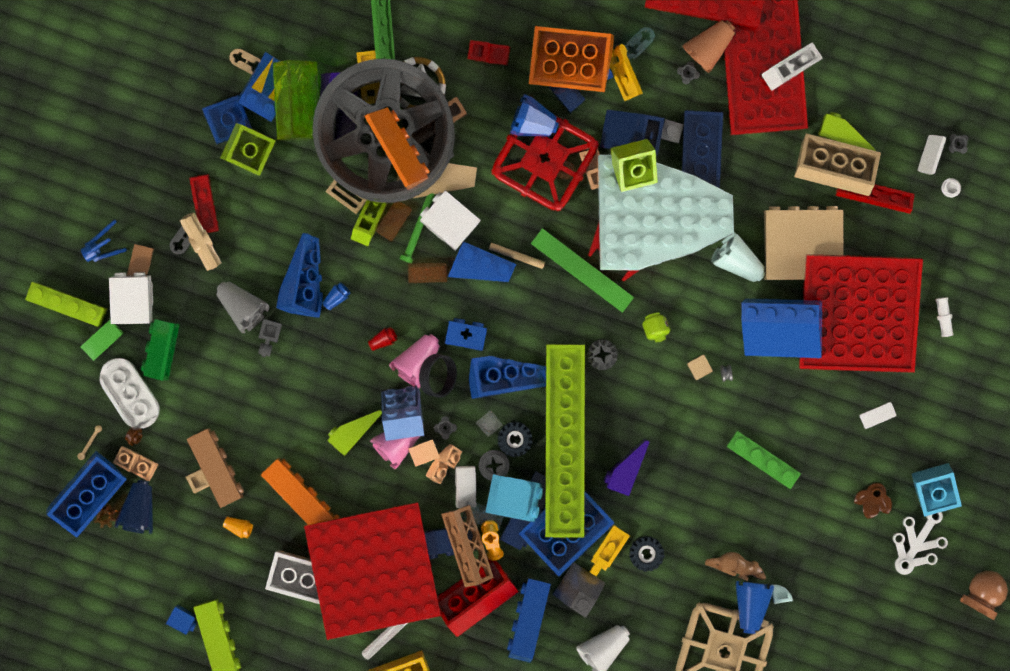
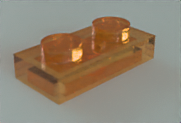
M447 263L408 264V282H447Z

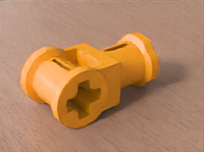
M487 520L481 525L482 541L488 551L486 554L487 558L491 561H496L504 556V552L499 544L498 524L495 521Z

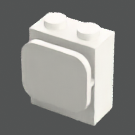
M447 191L439 192L432 200L435 203L431 208L426 207L420 214L422 217L420 222L456 251L481 220Z
M125 272L114 273L115 276L109 278L111 324L151 323L153 321V284L151 275H145V272H135L134 276H126Z

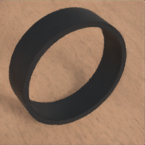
M433 354L427 357L419 373V382L423 392L434 397L447 396L453 390L457 379V368L453 359L440 354ZM442 358L447 366V379L443 388L439 392L434 393L429 384V374L433 364Z

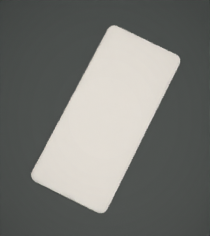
M889 402L861 414L860 418L864 428L867 429L895 417L896 413L892 403Z

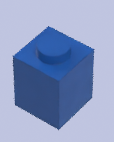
M177 605L166 624L187 634L189 631H194L198 621H196L194 613Z

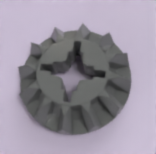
M597 340L588 348V361L598 370H607L617 361V349L608 340ZM600 346H602L604 352H611V354L605 356V363H603L600 357H594V355L600 353Z
M488 451L480 458V473L491 481L493 475L505 477L509 471V460L500 451ZM492 457H494L496 463L503 464L497 467L496 474L492 468L486 467L488 464H491Z

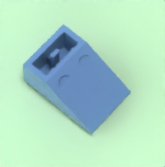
M408 386L404 389H388L381 392L382 423L385 440L424 436L419 388Z

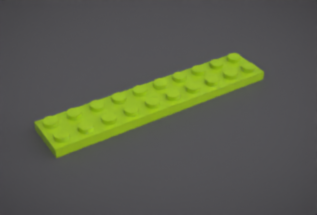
M546 345L545 537L584 538L585 345Z

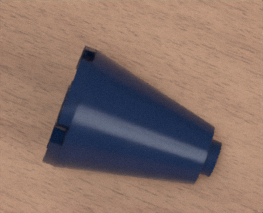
M137 480V483L132 484L116 519L115 528L121 525L123 526L122 530L144 534L145 530H149L148 534L153 533L152 486L148 485L149 482Z

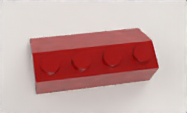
M488 559L494 578L470 587H465L461 579L437 597L441 617L456 637L519 592L497 560L491 561ZM480 566L479 573L481 578H483L486 574L484 568Z

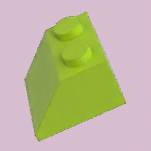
M648 139L611 148L612 165L621 192L658 183L656 152Z

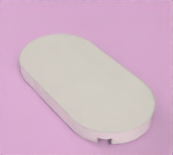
M123 358L112 359L105 363L100 373V384L123 421L135 428L151 426L158 418L159 404L135 365Z

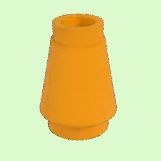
M226 517L223 527L243 539L249 538L253 524L247 520Z

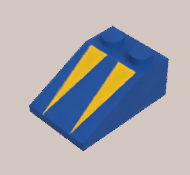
M265 52L236 102L272 122L298 71Z

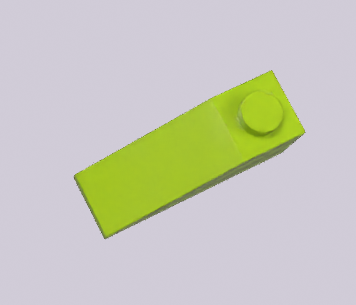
M830 112V114L824 115L818 137L876 151L845 119L841 118L840 114Z
M366 200L353 228L352 240L369 246L387 203Z
M382 410L348 422L339 428L335 426L329 432L330 438L327 441L345 456L382 415Z

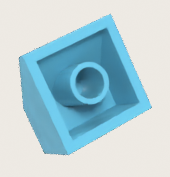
M949 463L912 473L924 517L962 506L954 473Z

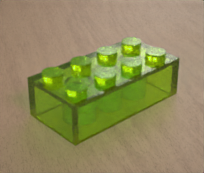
M299 60L273 62L277 140H314L313 118L319 101L317 62Z

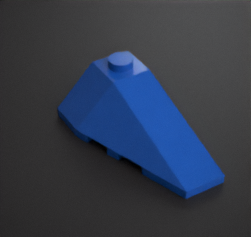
M494 356L471 359L469 373L471 397L475 399L546 387V366L522 363L510 359L506 360Z

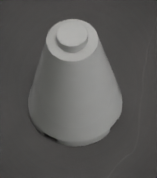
M230 281L222 282L217 287V297L241 333H245V329L250 331L263 320L264 316L262 314L264 310L267 312L269 310V305Z

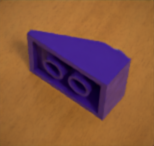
M643 439L612 467L611 471H607L604 481L608 489L627 496L630 495L649 445L648 440Z

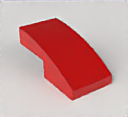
M470 40L467 59L508 66L511 47Z

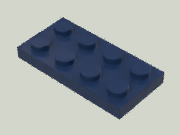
M684 111L682 172L694 175L720 189L723 112Z

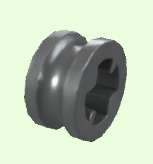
M728 364L727 367L720 365L722 382L726 380L733 381L731 365Z

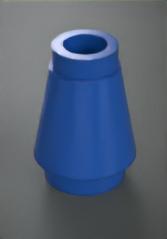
M339 282L333 286L322 303L328 310H331L348 299L350 291L344 284Z

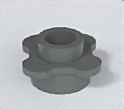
M688 62L684 67L677 69V73L681 75L684 84H689L691 80L698 79L700 76L693 62Z
M950 135L951 143L948 150L951 153L955 151L961 154L966 153L968 150V136Z
M446 416L442 417L441 422L434 426V431L439 432L445 440L449 438L452 432L457 430V426L452 424Z

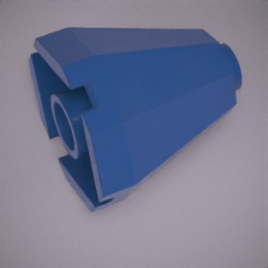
M524 94L520 100L522 102L521 107L518 106L516 109L510 133L516 136H550L551 133H555L559 124L556 122L557 117L535 99Z

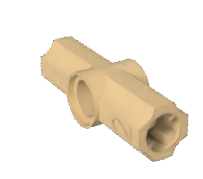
M195 213L187 214L181 218L180 222L189 237L188 240L195 253H198L206 270L214 269L220 265L221 261L212 246L213 243L206 230L202 228Z

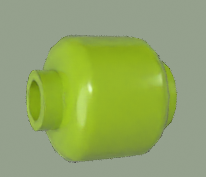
M653 313L645 317L642 326L647 339L655 340V342L665 340L666 335L670 332L666 317L660 315V313Z

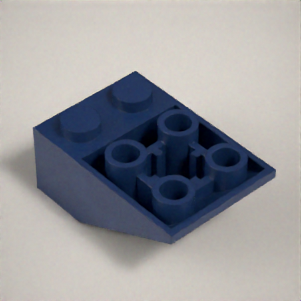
M607 110L600 148L611 149L648 139L655 149L657 158L665 118Z

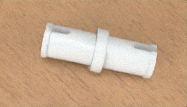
M948 297L935 299L939 315L937 320L940 321L941 337L953 336L951 318L953 317L950 314Z

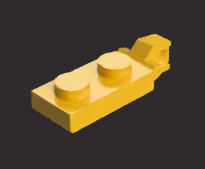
M613 525L593 555L591 562L594 565L589 572L597 576L601 569L606 571L630 535Z

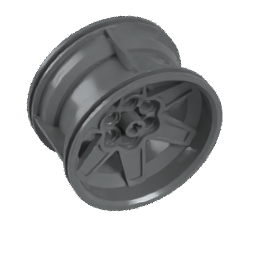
M373 59L357 63L345 69L323 91L313 118L314 145L326 171L345 189L369 201L394 203L420 195L441 177L452 156L455 139L454 123L444 94L426 73L402 61ZM381 82L374 106L353 94L367 85ZM400 84L418 93L426 103L401 110ZM389 107L395 111L399 121L407 120L409 125L405 130L410 138L406 140L410 146L415 145L420 154L417 156L420 164L424 162L430 171L427 174L429 179L410 190H407L402 180L387 182L392 163L387 155L384 157L377 155V149L381 147V144L370 125L364 123L365 115ZM341 109L357 125V129L335 140V124ZM435 121V141L429 154L412 138V134ZM366 134L372 136V141L368 145L363 144L361 141L362 137ZM367 152L368 180L352 172L343 162L342 158Z

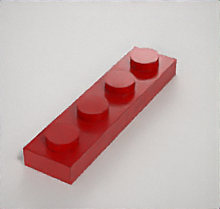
M876 184L869 196L839 188L836 190V196L909 214L913 208L915 195Z

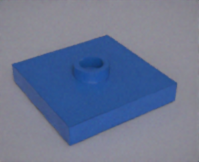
M239 95L202 109L217 145L229 140L236 123L252 129L243 105L236 102Z

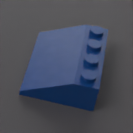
M745 298L742 302V332L745 356L822 358V301Z
M584 491V538L545 537L546 508L538 515L537 519L535 518V522H530L519 535L559 577L614 525V521Z

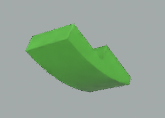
M110 319L80 347L94 361L123 332L116 324H111Z

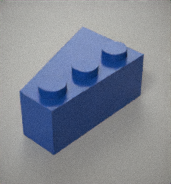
M463 242L448 277L509 282L516 264Z

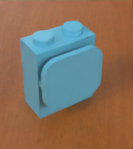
M493 475L485 513L535 522V518L537 519L539 515L538 502L543 495L542 484Z

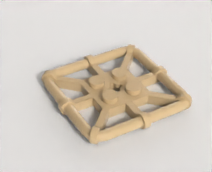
M699 602L692 611L685 637L682 638L681 642L683 644L675 671H683L690 645L705 650L701 662L684 671H697L702 667H708L716 671H740L742 660L756 664L755 671H763L767 664L766 657L773 637L774 626L763 619L762 628L760 631H756L755 634H750L745 638L734 635L733 631L736 621L739 620L737 609L730 610L713 604ZM705 611L730 617L731 621L728 631L724 632L714 629ZM700 613L710 630L706 644L692 640ZM765 634L759 658L744 655L747 643ZM727 647L730 653L722 657L719 650Z

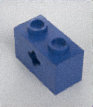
M454 318L453 322L449 321L445 344L483 351L487 328H483V323L473 322L472 325L465 324V320ZM466 328L472 333V337H468L467 340L461 335V331H465Z

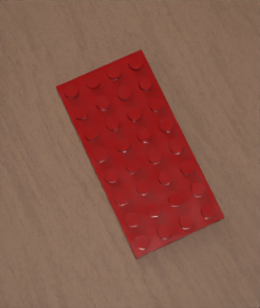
M764 0L759 28L732 24L735 27L733 30L735 35L724 50L731 135L808 129L804 72L799 73L773 91H771L762 77V74L771 67L802 49L798 0Z

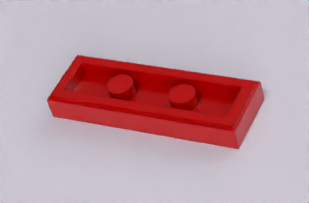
M209 175L189 178L196 217L207 233L218 232L219 226Z

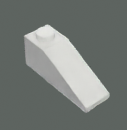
M812 42L762 74V77L771 91H773L823 58Z

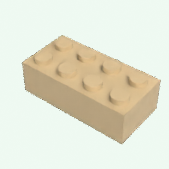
M806 133L801 144L794 177L869 196L875 185L881 152Z

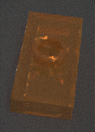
M394 202L376 229V232L392 242L412 209L402 202Z

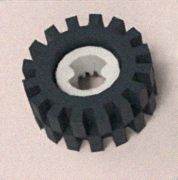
M520 422L506 424L498 434L500 449L506 455L512 457H519L527 453L532 444L531 431ZM512 434L520 436L521 441L519 444H512L509 439Z
M651 536L639 537L630 546L629 557L637 569L651 572L662 564L664 549L657 539ZM644 549H650L652 556L649 559H644L642 554Z

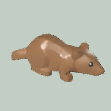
M727 552L718 558H711L705 561L707 566L732 576L739 574V578L746 581L749 579L748 575H752L759 580L766 579L764 571L758 562L752 561L751 563L736 552Z

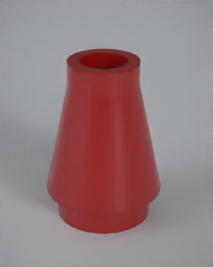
M385 327L368 341V345L372 351H375L376 349L393 345L398 339L391 327Z

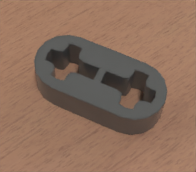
M182 226L170 242V250L178 255L184 254L191 246L188 240L189 237H184L186 232ZM182 239H184V242L182 243L183 249H178L176 251V246L174 245V243H179Z

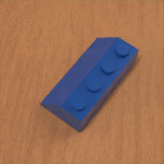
M95 451L47 507L46 514L77 538L127 478L109 460Z

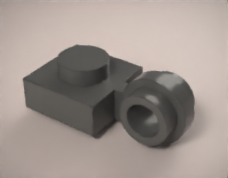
M263 319L258 337L266 340L265 343H261L258 354H261L262 357H270L273 346L269 345L270 341L278 343L282 324Z

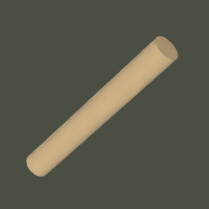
M494 243L490 244L489 250L541 269L544 267V261Z

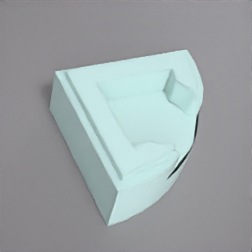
M770 584L774 586L772 594L774 604L793 601L792 595L786 588L781 585Z

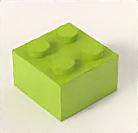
M236 123L220 158L260 176L275 140Z

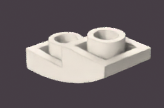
M475 466L456 467V508L466 505L476 507Z

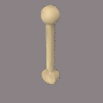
M100 425L95 426V431L83 451L77 455L79 460L85 459V453L97 434L102 431Z

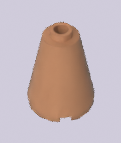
M721 20L684 43L682 47L707 73H710L735 35L733 32L735 27L728 20L726 22Z

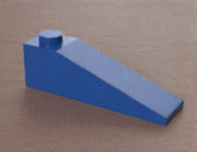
M306 233L302 234L280 287L276 308L291 314L320 318L323 293H320L319 281H322V276L319 275L318 264L321 262L318 238Z

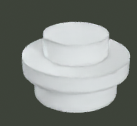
M949 178L942 183L941 190L946 197L952 198L960 193L961 185L958 180Z

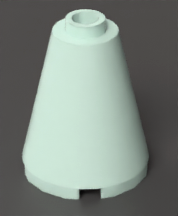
M733 233L724 238L722 247L720 249L716 248L711 259L715 266L752 282L760 281L764 277V265L738 234Z

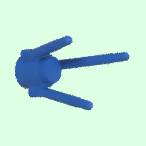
M113 220L93 239L85 243V247L81 248V253L87 262L91 260L97 262L100 259L127 251L126 248L99 255L101 253L100 247L110 242L111 239L107 238L99 244L95 242L116 224V220Z

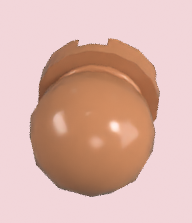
M994 571L977 573L971 580L969 586L970 594L968 596L963 594L960 601L994 620L998 614L994 612V608L1000 606L1007 597L1008 588L1006 581L999 573Z

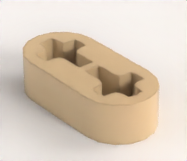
M235 49L230 53L231 63L252 75L253 68L248 63L256 64L260 59L241 49ZM240 53H242L241 57L245 59L246 62L244 63L242 61H238V63H236L234 55H239Z

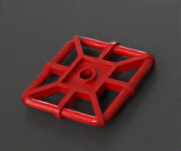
M559 117L556 118V122L559 123V129L552 140L546 136H535L530 146L517 140L518 136L508 134L506 137L507 141L491 170L492 175L499 181L517 190L523 197L527 196L548 209L556 210L557 212L564 208L579 182H582L584 179L583 175L599 146L598 141L591 135L571 125L568 120H563ZM564 130L588 143L567 149L557 142ZM513 144L526 150L521 162L501 167ZM589 149L577 172L563 166L570 154ZM548 153L550 161L542 163L540 156ZM524 168L533 174L527 185L523 186L502 173ZM563 171L572 176L573 179L559 201L554 181L559 172ZM537 177L549 183L554 202L530 190Z

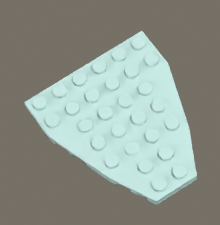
M599 155L600 270H641L648 266L661 264L664 261L695 253L708 245H712L734 233L733 195L694 175L657 162L658 183L621 192L613 169L611 155Z

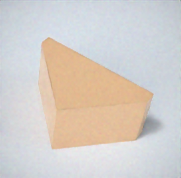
M433 439L409 448L415 467L440 458Z

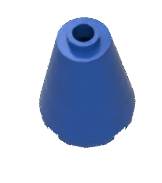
M736 581L740 628L744 629V633L755 634V631H760L774 591L773 585H770L768 589L767 584L743 582V585H741V581Z

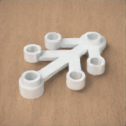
M942 512L938 513L936 520L932 518V515L926 516L927 522L917 538L914 530L915 520L910 516L903 519V525L906 527L910 544L907 554L903 545L905 541L904 535L895 533L892 537L898 552L895 568L900 574L906 575L911 573L915 566L924 564L934 565L937 563L938 558L933 553H928L925 557L913 558L920 551L947 547L948 541L944 537L924 542L934 524L941 522L943 518ZM907 519L912 520V524L910 526L906 525ZM901 535L902 540L900 542H896L895 540L896 536ZM940 539H943L945 541L943 546H939L938 541ZM931 555L934 556L933 562L928 561V557ZM903 562L908 563V567L905 569L902 568Z

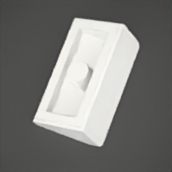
M928 136L919 163V172L928 175L935 173L946 137Z

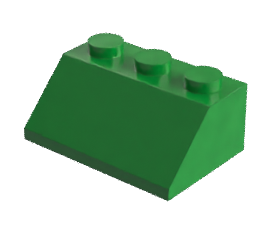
M155 319L154 323L151 322L149 334H152L151 340L147 341L145 352L148 353L147 359L143 360L141 371H144L143 376L162 381L169 380L180 326L179 323Z

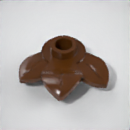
M878 482L870 484L865 490H860L854 498L855 504L863 505V513L867 519L875 517L879 511L889 514L892 508L891 498L886 495L884 485ZM875 490L880 491L878 495L873 494Z

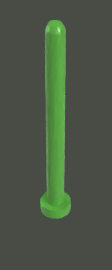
M434 193L426 197L420 214L426 207H431L432 200L435 197ZM420 215L405 254L400 256V260L411 264L413 262L411 258L424 226L420 222L422 218Z

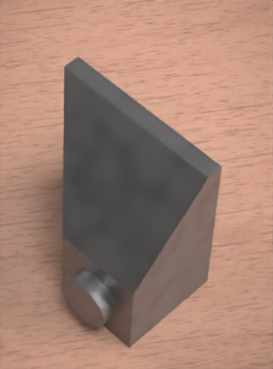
M573 563L553 595L574 611L587 617L606 583Z

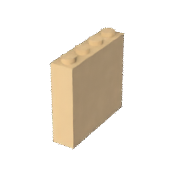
M797 206L788 207V210H780V207H769V210L764 211V280H804L806 254L843 255V210H838V206H827L826 210H819L818 206H809L807 210H800V207Z

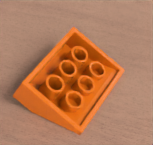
M535 26L529 84L605 92L612 58L614 35Z
M387 107L364 116L407 190L429 179L427 174L430 171L424 162L420 164L417 156L420 154L415 145L410 146L406 140L410 137L404 127L399 128L397 124L399 118L394 110L390 111Z

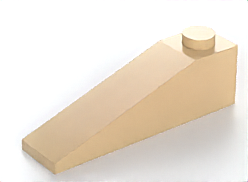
M448 163L445 171L435 184L414 198L428 196L431 193L438 194L444 191L449 192L475 187L477 168Z

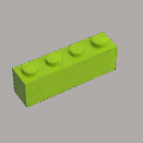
M31 282L25 298L29 302L97 327L102 326L108 308L37 282Z
M218 599L195 605L193 608L212 671H239L241 663L238 657L235 658L234 650H236L234 640L230 639L228 634L230 632L229 623L224 621L223 613H225L223 603H219Z

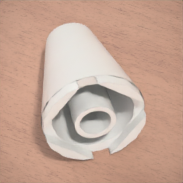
M616 625L579 644L576 647L577 652L584 662L593 668L592 671H607L630 640L628 637L630 633L624 626Z

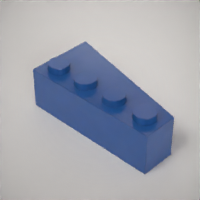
M529 578L527 583L523 582L520 594H524L522 602L518 601L516 612L519 613L518 620L513 622L511 631H514L513 639H509L507 650H510L509 658L529 663L533 660L551 584Z

